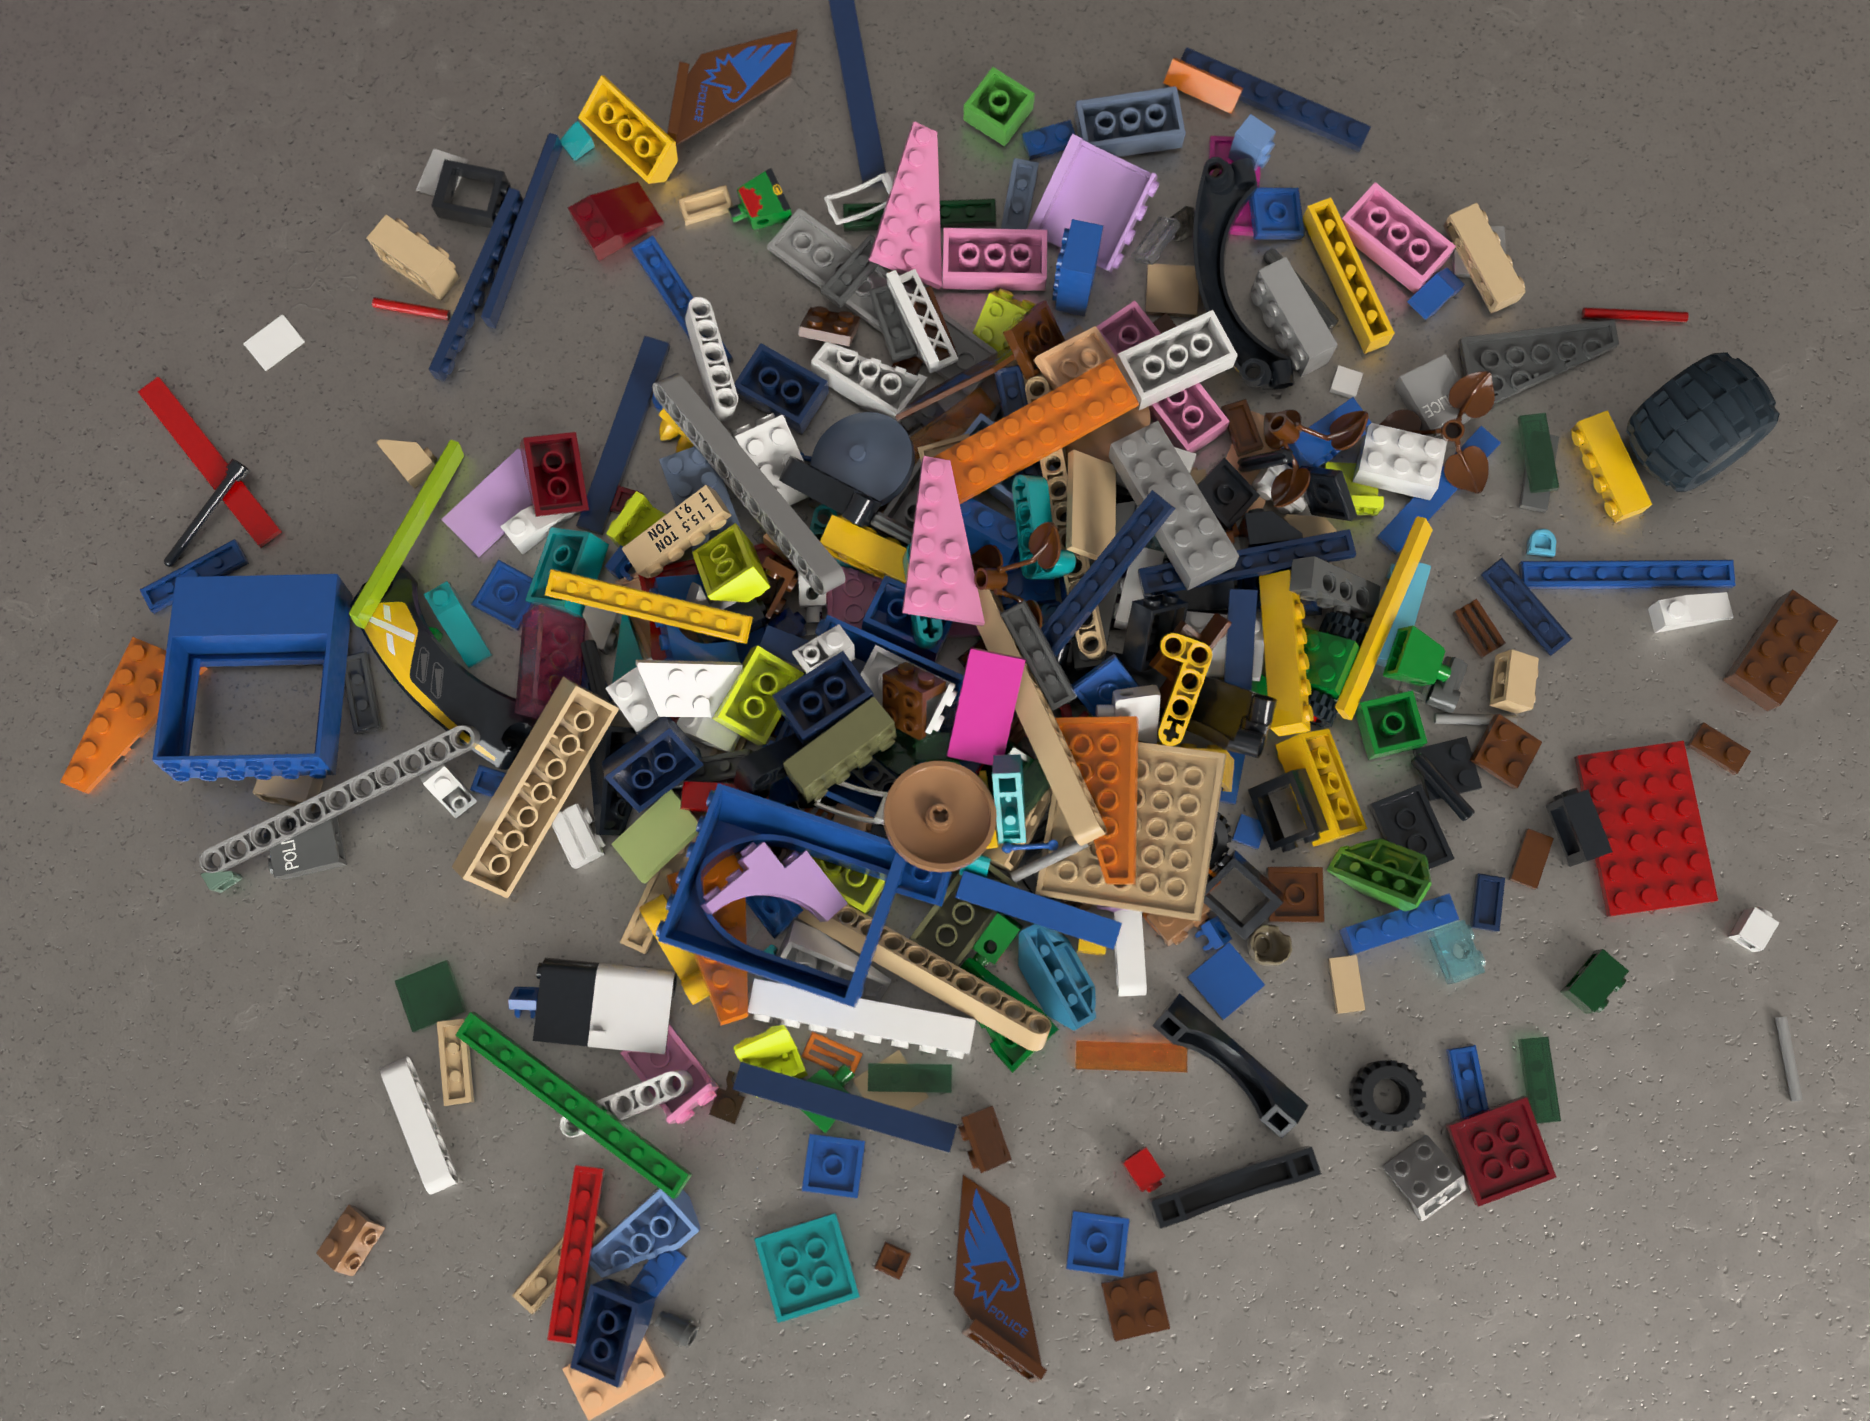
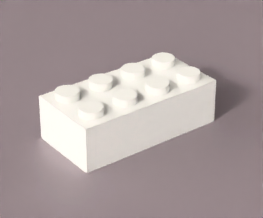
M1211 310L1118 353L1116 364L1138 400V410H1141L1232 368L1237 358V353L1216 314Z

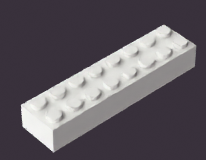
M754 979L748 1013L754 1015L753 1020L772 1024L774 1018L781 1020V1025L799 1029L801 1023L809 1025L808 1030L825 1034H827L828 1028L837 1030L836 1035L854 1039V1034L864 1035L863 1040L881 1044L882 1039L892 1040L891 1045L894 1047L908 1049L909 1044L919 1045V1051L936 1054V1049L946 1050V1056L963 1059L964 1054H970L976 1021L974 1019L861 998L858 1000L857 1006L853 1008L785 984Z

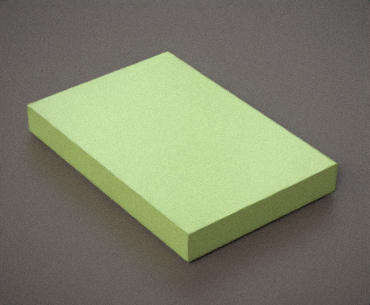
M672 789L657 800L612 843V846L644 884L699 834L696 831L699 820L690 810L680 809L681 798Z

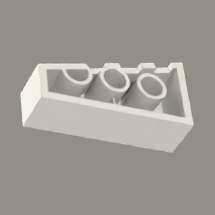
M825 342L811 360V372L827 380L829 387L868 412L881 413L896 421L895 416L926 390V376L920 374L916 376L906 372V369L896 366V368L882 364L881 360L859 356L858 352L830 342ZM904 417V418L898 420L897 422L901 424V422H902L906 417Z

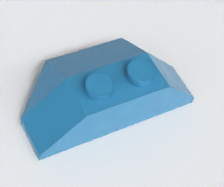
M1036 924L1020 931L1018 966L1044 1013L1073 1031L1096 1019L1095 985L1069 939L1057 931Z

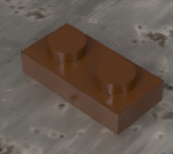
M1704 722L1699 724L1687 744V747L1732 775L1739 773L1751 752Z

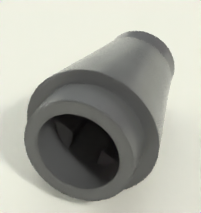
M665 1311L658 1315L654 1324L655 1327L659 1328L661 1332L679 1347L689 1348L699 1331V1327L694 1325L695 1322L693 1320Z

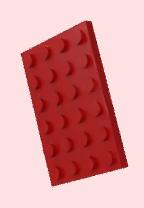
M1684 741L1577 755L1574 757L1581 791L1589 790L1613 851L1595 859L1607 917L1719 901Z

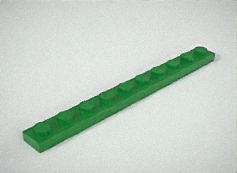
M476 1012L468 1014L455 1036L672 1199L679 1196L692 1176L690 1171Z

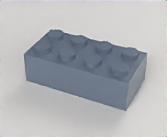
M1177 86L1076 101L1074 119L1078 137L1110 154H1115L1117 157L1176 149L1183 146L1186 132Z
M695 446L659 459L676 507L707 485L716 490L732 515L726 520L727 522L723 527L712 530L705 535L703 542L696 546H691L692 551L735 523L741 529L724 481Z

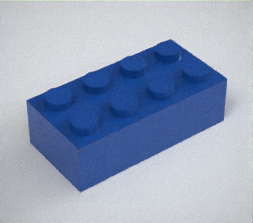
M1072 219L1070 229H1064L1061 251L1059 252L1052 295V300L1056 301L1055 311L1085 317L1104 225Z

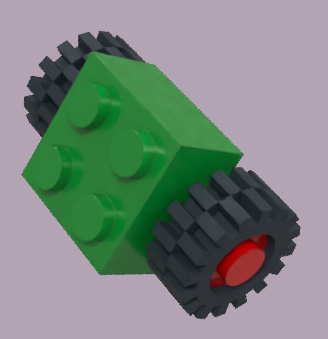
M1334 612L1326 613L1319 631L1305 629L1307 644H1304V653L1307 654L1309 659V669L1306 670V677L1311 685V695H1308V702L1312 707L1314 716L1313 721H1310V723L1315 726L1317 724L1320 727H1332L1338 713L1335 709L1337 703L1335 700H1338L1369 628L1366 627V624L1359 623V620H1353L1348 615L1343 616L1341 613L1335 614Z

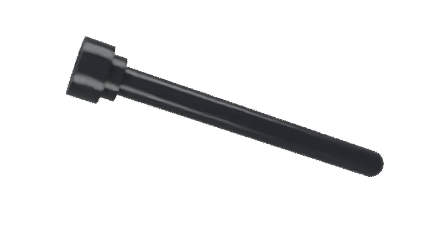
M234 458L231 459L226 466L228 468L225 472L227 474L165 557L164 564L167 567H171L176 563L234 483L245 479L251 471Z

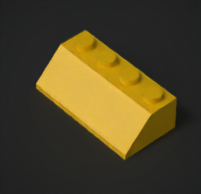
M601 75L578 118L648 184L666 182L678 162L676 142L607 77Z
M1329 728L1300 733L1275 745L1278 759L1283 765L1285 773L1306 768L1329 830L1319 834L1321 839L1312 842L1313 847L1368 829ZM1297 803V810L1302 816V813Z

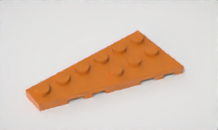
M132 637L60 783L89 794L111 771V766L121 756H125L131 750L130 746L139 737L142 738L157 722L166 650ZM200 667L199 674L202 675L208 668Z
M1137 716L1055 718L1106 826L1107 833L1093 840L1105 883L1136 885L1139 718Z
M735 855L726 857L717 863L703 877L704 896L715 887L723 888L728 883L726 878L737 869H740L741 872L743 871ZM679 872L667 875L666 880L671 894H676L679 884H676V879ZM746 897L726 904L712 915L723 929L747 945ZM694 954L720 1026L748 1017L747 971Z

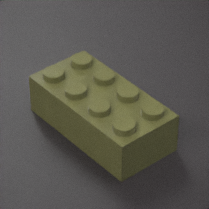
M873 696L786 760L783 764L789 780L807 803L813 799L814 801L820 800L828 793L827 789L835 783L837 785L843 783L849 778V772L856 767L862 768L873 759L872 755L879 750L883 752L894 744V739L896 738L895 723Z
M991 864L989 865L986 878L1018 888V884ZM959 873L948 886L942 907L934 905L909 938L958 967L998 913L997 911L955 898L961 880Z

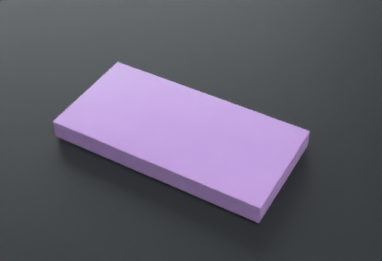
M519 448L515 450L441 519L478 557L505 534L500 527L521 510L532 505L521 450Z

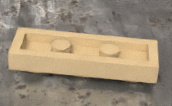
M465 1018L437 1022L444 1106L474 1102L469 1045L455 1036Z

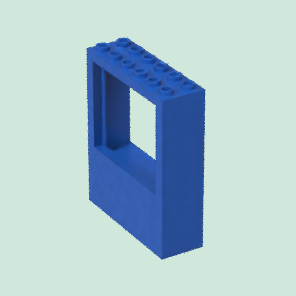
M339 575L176 577L152 761L170 775L173 780L185 782L189 781L190 778H200L205 781H215L218 777H227L230 780H244V777L270 780L272 776H282L285 779H298L299 776L324 779L326 775H336L351 622L349 612L351 610L350 604L353 600V595ZM323 664L314 754L189 756L200 667Z

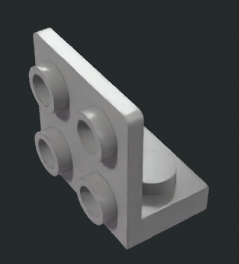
M1428 1135L1419 1139L1383 1166L1384 1171L1411 1201L1414 1213L1421 1222L1467 1190L1462 1173Z

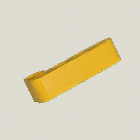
M1171 633L1165 635L1160 641V650L1166 657L1182 662L1157 732L1160 741L1167 746H1175L1183 739L1212 660V650L1205 643L1180 634ZM1169 638H1176L1180 642V649L1177 653L1171 654L1165 649V642ZM1196 647H1202L1206 651V659L1202 663L1194 662L1191 657L1192 651ZM1187 673H1192L1197 678V684L1192 689H1186L1182 685V678ZM1182 699L1187 703V711L1183 715H1176L1172 710V705L1176 700ZM1168 715L1177 720H1183L1182 725L1176 723L1174 731L1178 733V736L1176 738L1171 737L1170 741L1166 740L1167 736L1163 733V730L1170 729L1172 721L1167 720Z
M664 893L639 907L642 916L657 941L659 938L656 937L657 927L661 920H666L669 912L666 910L668 899ZM658 941L680 978L681 985L691 1003L694 1005L708 997L709 993L694 953Z

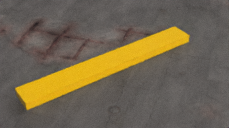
M1419 516L1415 518L1335 705V709L1344 719L1351 721L1433 531L1426 518Z
M554 569L550 570L545 591L546 596L745 644L748 641L753 619L751 616Z

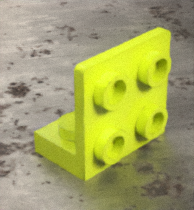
M1327 462L1325 469L1341 470L1343 472L1357 515L1377 516L1384 507V496H1378V488L1353 483L1356 463Z

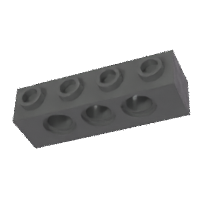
M1315 556L1293 559L1289 591L1300 595V599L1317 602L1319 607L1331 608L1335 614L1348 615L1351 619H1357L1359 622H1364L1366 618L1374 616L1379 605L1381 586Z

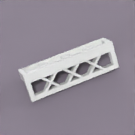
M916 269L900 276L896 270L887 273V285L929 373L931 374L958 362L957 354ZM913 278L917 286L914 294L906 292L902 283ZM915 301L926 304L927 311L924 317L917 315L913 307ZM926 323L937 327L938 333L935 339L927 336L924 330ZM936 346L947 349L950 357L939 361L935 353Z

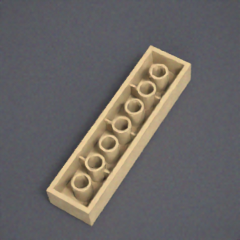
M565 677L562 678L452 865V868L463 879L505 898H509L617 714L618 707Z

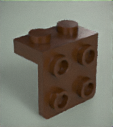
M904 662L882 673V707L894 721L895 728L918 740L925 738L926 703L931 698L946 691V681L911 663Z

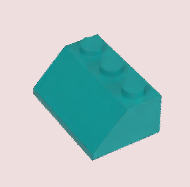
M551 527L525 601L563 615L584 618L582 614L586 605L545 595L550 570L554 569L597 580L609 544L590 532Z

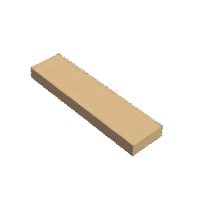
M598 1213L593 1245L611 1226ZM563 1237L512 1294L532 1315L535 1314L555 1290Z

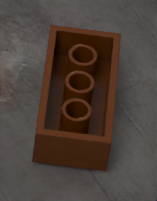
M1792 589L1779 597L1727 672L1723 681L1767 712L1780 706L1838 620Z

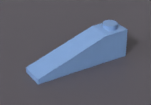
M659 1188L655 1189L592 1248L589 1265L603 1278L627 1269L640 1261L650 1260L661 1253L680 1248L701 1229L690 1196L682 1190L677 1198L672 1199Z

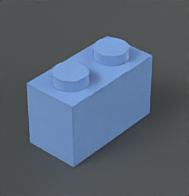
M1250 114L1235 133L1228 157L1233 161L1250 158L1253 160L1255 171L1258 167L1263 168L1271 157L1269 153L1275 146L1273 139L1276 131Z

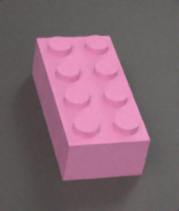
M1376 182L1342 218L1353 245L1414 294L1442 267L1456 247Z
M944 228L943 289L1045 291L1047 281V230Z

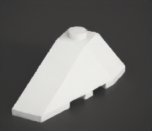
M796 920L793 921L777 954L779 957L850 981L859 959L857 955L823 932ZM870 965L861 998L880 1001L890 985L891 979Z

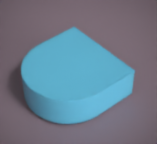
M1547 529L1535 530L1527 540L1526 555L1548 558L1555 556V535Z

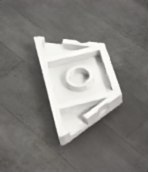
M636 660V666L640 671L644 685L659 717H713L743 667L740 662Z

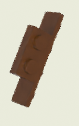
M1215 613L1201 633H1198L1182 620L1172 633L1205 643L1213 650L1220 639L1226 635L1232 622ZM1169 638L1165 642V649L1171 654L1177 653L1180 649V642L1176 638ZM1196 647L1193 649L1191 657L1194 662L1202 663L1206 659L1207 654L1202 647ZM1159 650L1149 665L1167 678L1159 688L1161 694L1160 707L1165 710L1182 662L1166 657ZM1187 673L1183 676L1182 685L1184 688L1193 680L1194 674Z

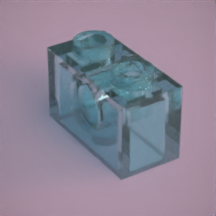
M1465 920L1427 933L1447 985L1485 972L1483 968L1485 966L1484 957L1479 950H1476L1473 943L1475 939L1474 932L1469 924L1466 925ZM1455 944L1460 945L1464 950V955L1461 959L1453 954Z

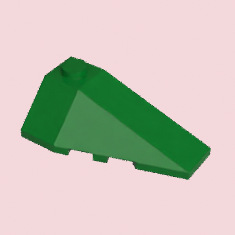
M969 957L960 966L961 969L1046 1016L1039 1007ZM1051 1020V1028L1046 1042L1059 1030ZM978 1021L981 1029L986 1028L992 1042L990 1045L994 1053L1012 1073L1037 1052L1022 1047Z

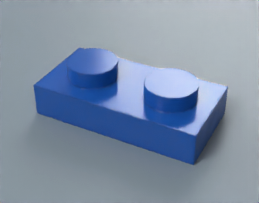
M1071 120L1022 133V140L1029 161L1064 151L1072 134L1076 135Z
M678 1249L669 1250L657 1255V1257L650 1259L629 1286L657 1298L687 1259V1256Z

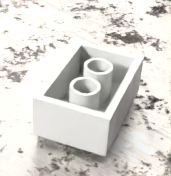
M1374 423L1367 426L1365 429L1367 434L1362 437L1353 483L1431 500L1439 486L1447 441Z

